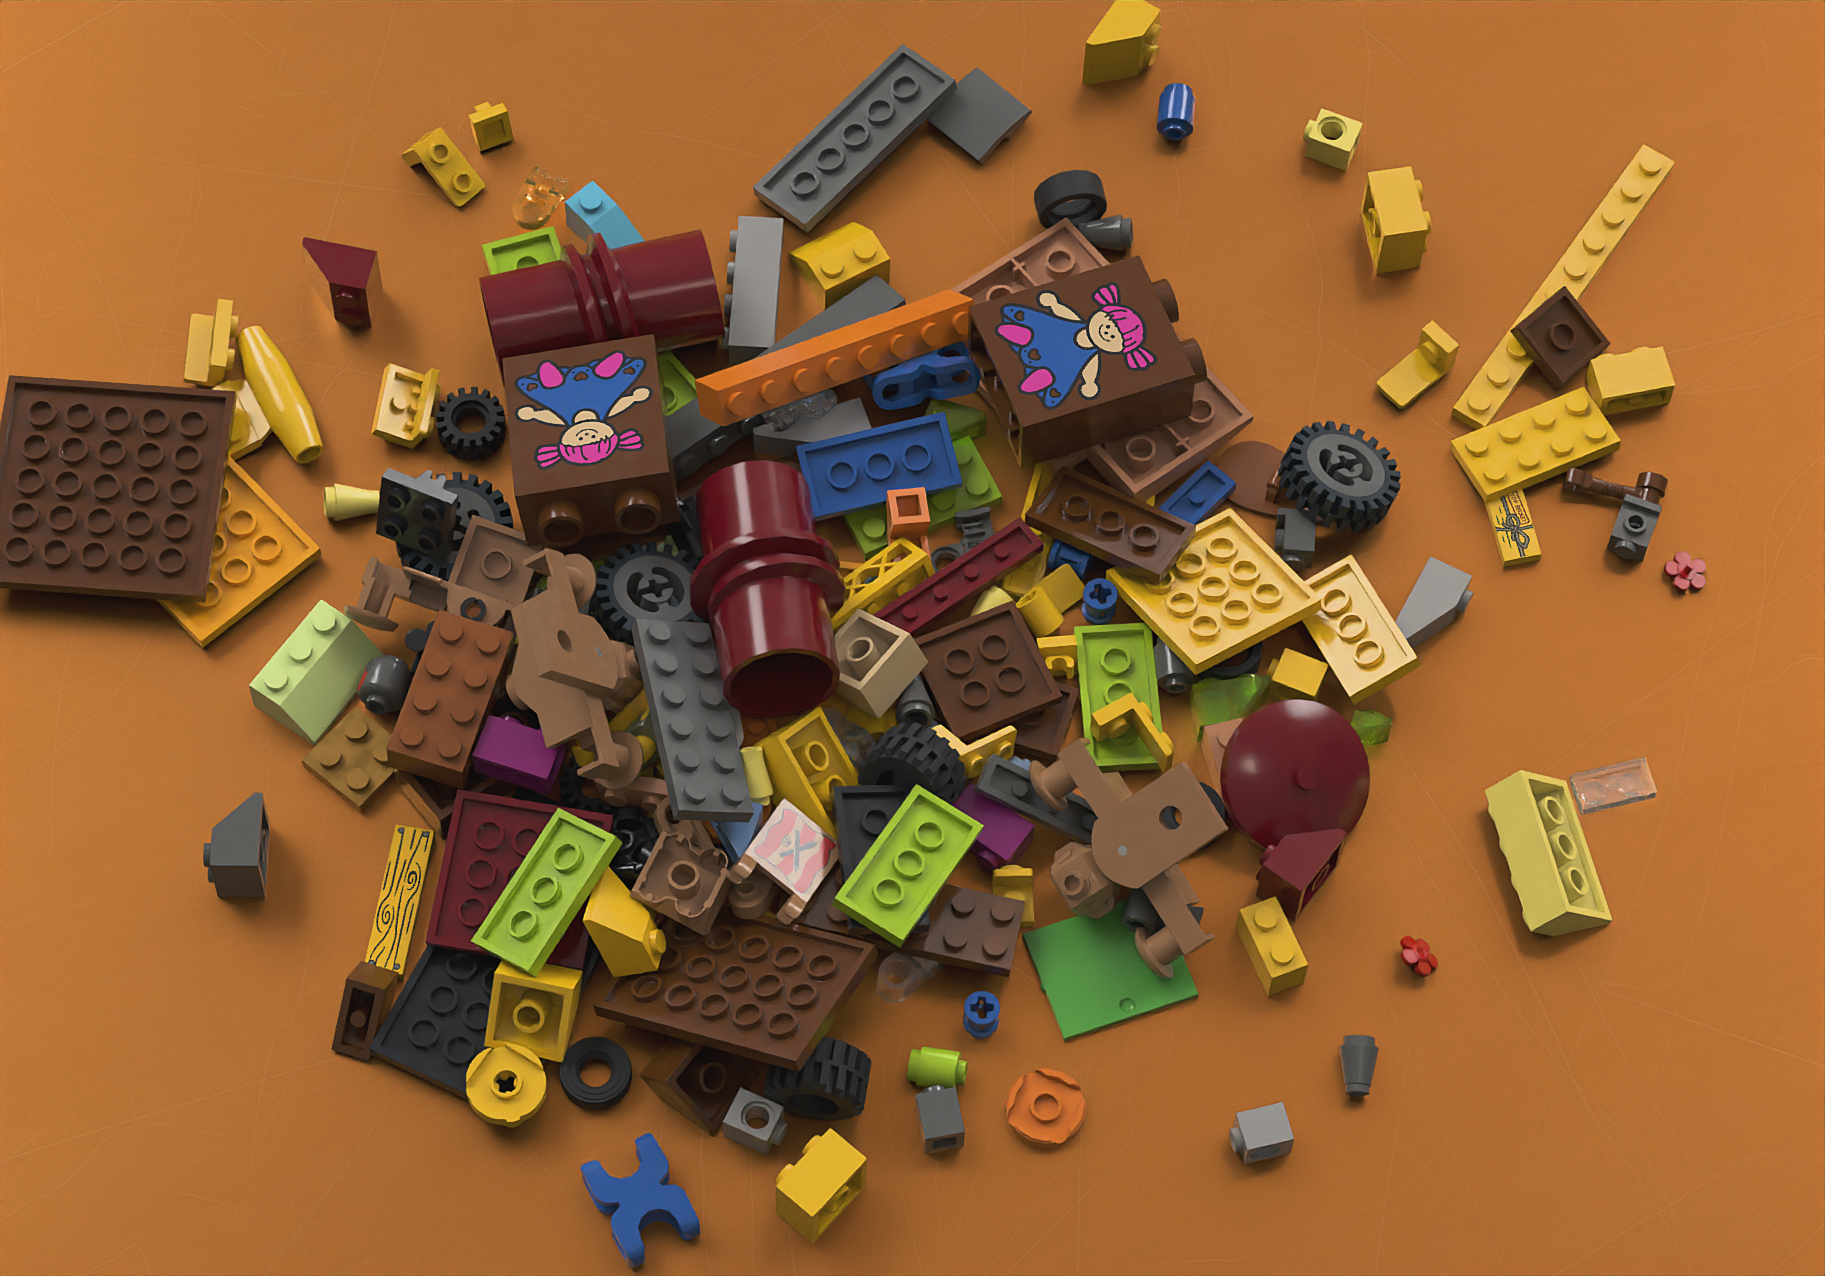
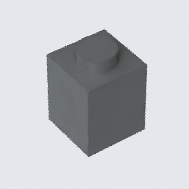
M940 1085L931 1086L924 1089L922 1093L916 1094L915 1111L924 1153L964 1146L965 1129L956 1087L946 1089Z

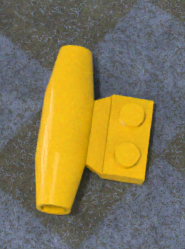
M251 326L242 330L236 336L235 342L246 380H227L212 388L213 390L235 391L237 396L228 455L235 461L263 446L262 443L273 431L297 463L303 464L317 459L323 453L324 448L313 410L287 359L262 327Z

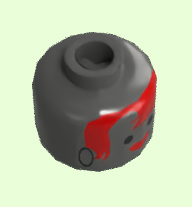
M383 655L374 658L364 668L357 686V695L366 708L375 714L382 715L399 711L403 707L413 676L407 664L396 656Z

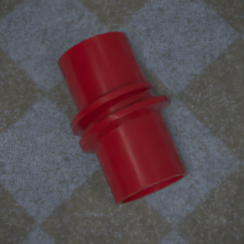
M701 229L612 249L609 248L600 232L594 233L587 237L585 255H580L572 243L566 244L561 248L560 260L479 278L487 322L503 387H505L502 358L654 334L658 353L725 338L718 290L709 252Z
M768 460L741 462L722 468L707 478L696 493L695 509L703 559L690 577V606L696 616L703 618L705 623H709L710 629L714 630L723 695L732 707L745 714L765 718L792 716L811 710L829 699L839 686L840 669L831 618L843 606L845 596V583L838 573L840 567L839 556L829 541L817 535L809 485L801 472L787 464Z

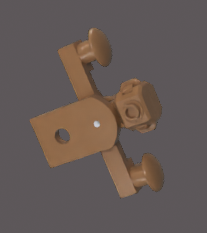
M546 548L522 561L525 567L548 576L547 590L510 609L519 645L512 674L506 678L507 693L517 708L523 711L531 708L538 714L547 749L551 750L571 739H576L580 741L582 750L595 753L592 763L577 770L578 776L593 780L600 778L603 786L609 789H622L632 784L639 776L644 760L643 749L638 739L629 732L615 731L610 733L604 708L616 713L624 710L626 703L637 696L644 686L636 649L634 646L609 640L594 617L578 612V609L591 599L596 587V573L592 563L580 554L563 556V553Z
M1089 738L1078 739L1057 753L1060 759L1048 768H1045L1040 762L1033 760L1029 766L1030 781L1044 803L1057 811H1065L1068 808L1065 796L1079 788L1098 818L1094 822L1091 845H1083L1072 841L1055 852L1054 864L1051 865L1050 879L1067 906L1078 915H1087L1100 919L1116 908V897L1120 894L1121 885L1130 888H1142L1166 926L1153 935L1145 928L1139 927L1135 932L1136 948L1143 962L1153 973L1162 978H1172L1174 971L1171 963L1182 955L1194 953L1215 939L1213 933L1204 934L1188 909L1189 906L1197 904L1200 900L1180 870L1178 863L1228 830L1218 811L1186 762H1181L1133 795L1118 772L1102 774L1086 749V746L1091 743ZM1170 806L1178 808L1182 814V823L1176 829L1169 828L1164 822V812Z

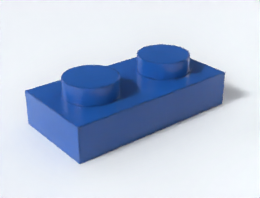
M1207 460L1158 509L1198 525L1236 490V482Z

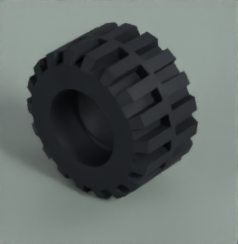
M900 723L897 727L889 728L864 756L863 761L858 767L860 774L857 779L858 784L861 786L911 784L913 790L917 784L952 806L964 791L963 787L966 784L967 777L963 774L966 770L964 762L958 760L960 754L956 748L952 749L949 746L950 741L944 736L943 738L939 737L936 734L937 731L930 727L927 730L924 729L922 724L914 723L910 726L908 723Z
M823 1037L800 1072L773 1064L768 1065L764 1087L765 1098L783 1106L784 1111L808 1119L835 1121L854 1118V1116L860 1115L864 1110L871 1059L863 1051L848 1043Z

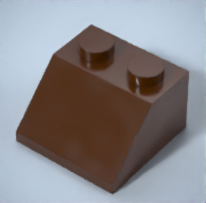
M670 1036L639 1076L664 1103L705 1132L713 1134L725 1119L739 1089L748 1090L761 1073L744 1056Z

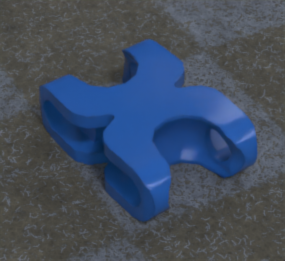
M962 341L890 366V370L881 372L875 377L871 375L872 373L862 376L865 383L871 388L874 401L885 410L914 406L921 403L925 397L949 399L967 395L978 388L981 380L980 370L975 362L969 358L968 349ZM950 350L959 352L956 357H943ZM964 369L970 372L969 378L962 383H957L951 378L964 373ZM885 390H898L892 397L882 395V392Z
M645 1133L635 1139L636 1155L640 1161L638 1171L631 1177L622 1179L612 1177L596 1160H591L581 1165L582 1180L593 1204L600 1213L612 1215L611 1229L613 1241L625 1262L631 1268H635L645 1262V1246L640 1235L642 1230L650 1223L662 1221L671 1224L684 1240H690L700 1235L698 1217L685 1191L677 1185H668L669 1163L651 1133Z

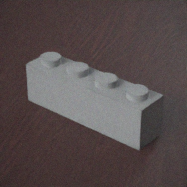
M739 216L738 230H731L729 250L730 252H736L735 262H728L727 284H733L732 294H725L724 316L730 317V327H724L725 338H722L721 343L722 349H728L729 364H741L750 361L775 344L783 250V218Z

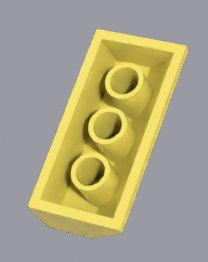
M1519 770L1486 789L1485 794L1489 803L1488 812L1495 822L1500 837V849L1507 858L1512 874L1511 882L1514 889L1518 892L1523 907L1522 916L1530 932L1557 936L1605 925L1613 921L1566 781Z

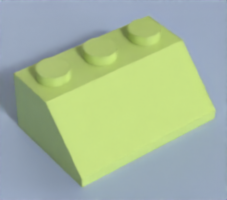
M320 600L249 684L253 705L313 745H316L357 696V686L367 663L384 654L352 619L323 600Z

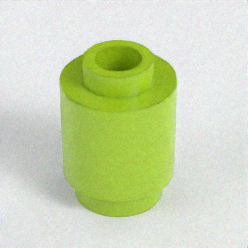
M925 1046L921 1050L912 1049L908 1064L907 1080L916 1082L917 1086L928 1088L940 1085L946 1089L953 1087L957 1089L958 1084H965L968 1061L961 1060V1052Z

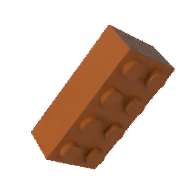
M438 611L387 747L389 767L464 789L473 766V752L487 718L493 712L515 652L514 632L445 611Z

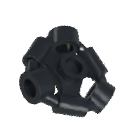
M625 806L618 810L611 833L622 842V845L615 854L617 862L610 867L620 880L638 878L660 836L652 817H645L644 812L637 807ZM638 853H639L638 863H636V862H635V859H636V857H637V855H638Z

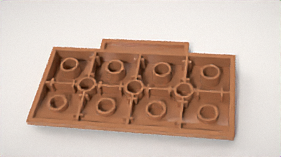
M1064 218L951 290L974 299L976 305L1109 265L1110 263L1067 218ZM1206 366L1207 380L1194 385L1191 416L1044 461L1043 463L1056 475L1062 466L1071 469L1087 459L1114 489L1142 502H1146L1153 495L1158 494L1189 472L1253 421V415ZM964 369V377L968 379L970 372ZM980 380L976 390L994 409L982 380Z

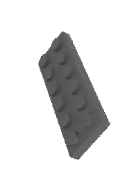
M902 44L753 186L755 196L808 233L957 89L956 80Z
M636 619L631 631L674 820L749 823L754 810L728 701L723 695L719 663L709 623Z

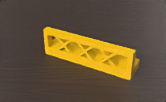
M901 536L843 578L845 583L844 598H848V600L844 602L836 615L831 618L834 635L858 608L873 615L935 574L928 554ZM905 552L908 554L902 561L891 563L901 553ZM878 576L871 583L861 584L868 577Z

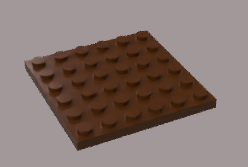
M9 375L0 423V588L206 603L237 402L236 392Z

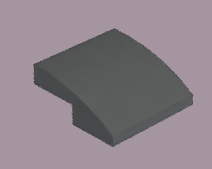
M977 67L957 83V89L926 119L979 163L983 164L1004 138L1009 140L1032 111Z

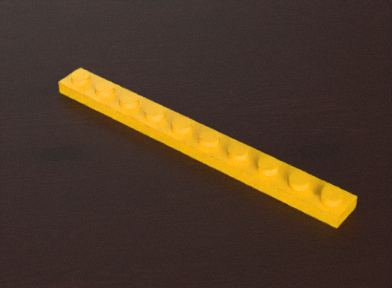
M1643 144L1510 330L1563 286L1567 287L1577 301L1580 300L1672 172L1675 164L1673 160ZM1510 330L1453 407L1451 415L1476 430L1491 424L1534 364V361Z

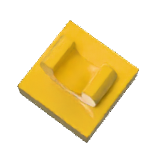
M488 102L474 106L476 113L468 115L474 141L480 152L514 139L508 111L503 103L491 107Z
M1075 635L1037 638V647L1051 675H1067L1068 679H1072L1074 674H1077V643Z

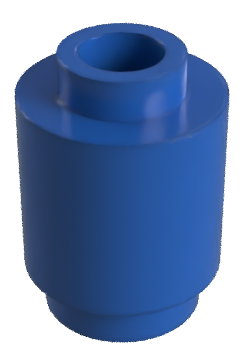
M1181 83L1169 84L1164 88V92L1159 97L1157 130L1167 139L1181 140L1193 132L1196 98L1189 86Z

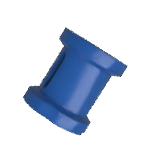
M1056 539L1049 556L1047 568L1054 570L1063 564H1069L1079 579L1084 581L1090 571L1094 556Z
M1100 578L1090 581L1085 586L1083 591L1084 603L1081 607L1082 616L1085 621L1093 625H1106L1111 622L1112 617L1116 613L1115 604L1118 598L1117 589L1112 582Z
M978 991L968 996L965 1001L963 1025L965 1031L974 1038H989L998 1029L1000 1005L998 999L993 994L986 991ZM977 1012H984L985 1018L980 1019Z

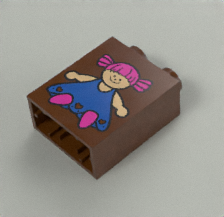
M1139 255L969 306L968 351L980 370L982 383L1021 469L1191 416L1194 385L1207 380L1205 360L1200 346L1194 338L1179 341L1172 326V323L1179 320L1178 305L1173 289L1166 279L1151 282Z
M654 334L502 358L514 496L528 546L545 543L550 546L564 547L578 542L582 537L619 531L628 534H644L654 530L658 525L681 522L665 384Z

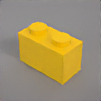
M1663 346L1651 349L1649 347H1639L1630 353L1619 355L1611 353L1602 354L1590 360L1585 377L1591 397L1603 415L1670 403L1675 388V382Z
M1274 896L1240 909L1236 930L1267 996L1304 983L1308 963L1277 897Z

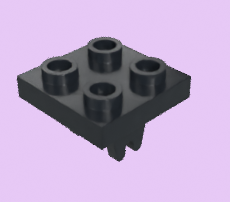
M388 468L381 478L376 534L445 561L452 552L458 495L444 490L447 479L444 475L439 476L436 480H432L433 472L426 470L419 477L414 478Z

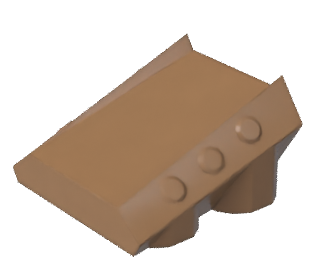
M663 830L633 886L630 896L705 936L710 933L711 926L734 884L726 877L732 866L728 864V858L724 851L714 847L701 850L693 846L688 837L679 833L671 834Z

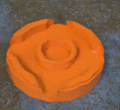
M1048 1068L1037 1069L1035 1072L1019 1077L1008 1092L1005 1107L1008 1125L1014 1134L1030 1146L1045 1149L1062 1146L1073 1139L1083 1126L1086 1111L1085 1098L1076 1081L1062 1071Z

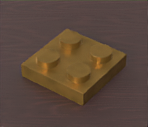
M355 706L302 760L303 767L361 813L395 778L394 768L389 767L387 747L392 735Z

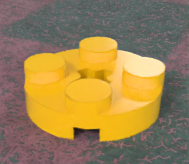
M505 1044L506 1047H498L496 1049L491 1047L483 1050L474 1058L466 1073V1094L472 1109L482 1119L493 1124L512 1128L531 1118L541 1108L546 1097L547 1079L540 1059L533 1052L520 1045ZM509 1077L515 1079L513 1083L515 1090L512 1092L507 1091L506 1093L499 1092L500 1088L496 1083L499 1078L505 1081Z

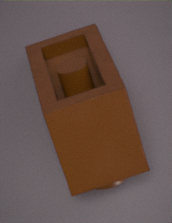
M363 961L356 966L346 978L331 1050L370 1061L373 1055H371L369 1047L391 1010L399 972Z

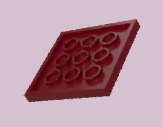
M457 789L425 941L426 945L495 957L478 948L471 940L556 810L560 808L610 834L614 824L613 815ZM590 894L545 963L584 972L591 935L583 923V918Z

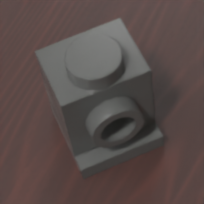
M1626 494L1607 549L1614 551L1622 558L1643 561L1662 506Z
M1278 508L1275 523L1274 552H1281V559L1293 571L1303 568L1311 569L1315 549L1316 519L1312 521L1307 518L1310 510L1299 512L1297 509Z

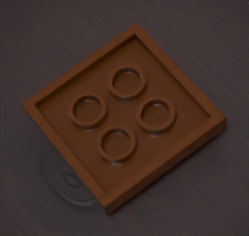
M1014 600L914 639L928 660L927 665L920 671V675L924 679V683L948 731L962 742L1062 703V694Z

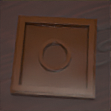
M1566 286L1557 290L1510 330L1555 389L1565 384L1585 367L1590 360L1594 359L1611 344Z

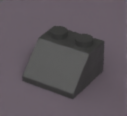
M263 793L252 794L213 827L211 843L204 844V867H208V882L215 884L218 897H266L270 821Z

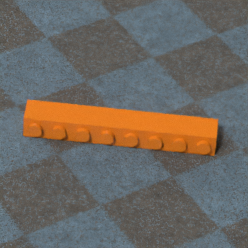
M949 289L696 379L695 386L700 415L719 425L727 426L968 338L969 306L975 305L974 299Z

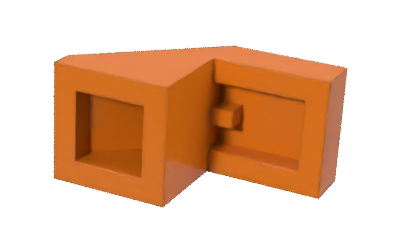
M925 487L887 490L888 546L903 536L926 552L931 561L927 539L930 515ZM905 552L901 553L891 563L902 561L908 554Z

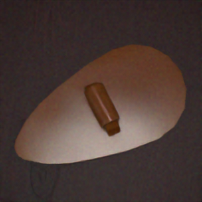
M1257 441L1239 442L1227 448L1218 459L1216 466L1236 482V490L1226 500L1242 509L1272 518L1277 517L1278 508L1296 509L1294 506L1298 498L1288 500L1285 495L1288 488H1281L1279 482L1282 476L1278 475V469L1281 466L1280 462L1285 453L1269 444ZM1317 515L1316 524H1321L1324 518Z

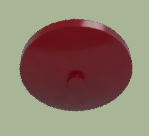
M1310 700L1276 701L1264 705L1248 715L1231 735L1221 763V793L1225 808L1236 828L1246 839L1263 850H1266L1271 844L1277 847L1286 835L1341 828L1347 832V836L1358 823L1367 803L1370 788L1368 757L1355 729L1335 710Z

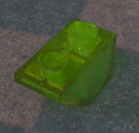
M1244 674L1236 679L1222 681L1217 678H1207L1192 684L1190 706L1197 742H1202L1204 726L1238 718L1244 720L1252 712L1259 709L1268 696L1270 686L1269 675Z

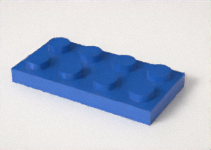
M945 412L796 446L802 475L809 485L815 521L886 505L887 490L925 487L927 496L961 488L963 484Z

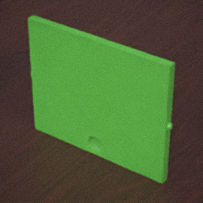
M1126 900L1116 903V908L1100 919L1087 915H1078L1023 933V939L1041 982L1040 988L1046 994L1064 1041L1197 998L1199 995L1183 955L1171 963L1174 971L1172 978H1162L1146 966L1136 948L1135 932L1125 928L1120 923Z

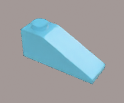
M591 181L565 201L566 224L586 244L588 235L599 232L610 249L645 241L620 207L594 181Z

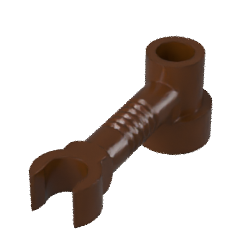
M1568 468L1563 489L1574 493L1581 492L1587 494L1591 492L1599 495L1603 494V496L1606 495L1607 497L1610 496L1611 498L1614 497L1623 501L1625 495L1628 494L1659 505L1660 499L1665 496L1668 480L1657 473L1642 472L1639 473L1634 488L1594 478L1591 474L1579 469Z

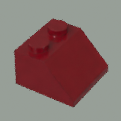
M304 237L302 247L308 280L334 319L349 326L365 325L371 327L383 290L377 251Z
M1339 828L1286 835L1277 847L1271 844L1259 860V864L1262 867L1255 878L1259 881L1256 896L1263 901L1276 896L1285 916L1295 922L1339 865L1347 832Z

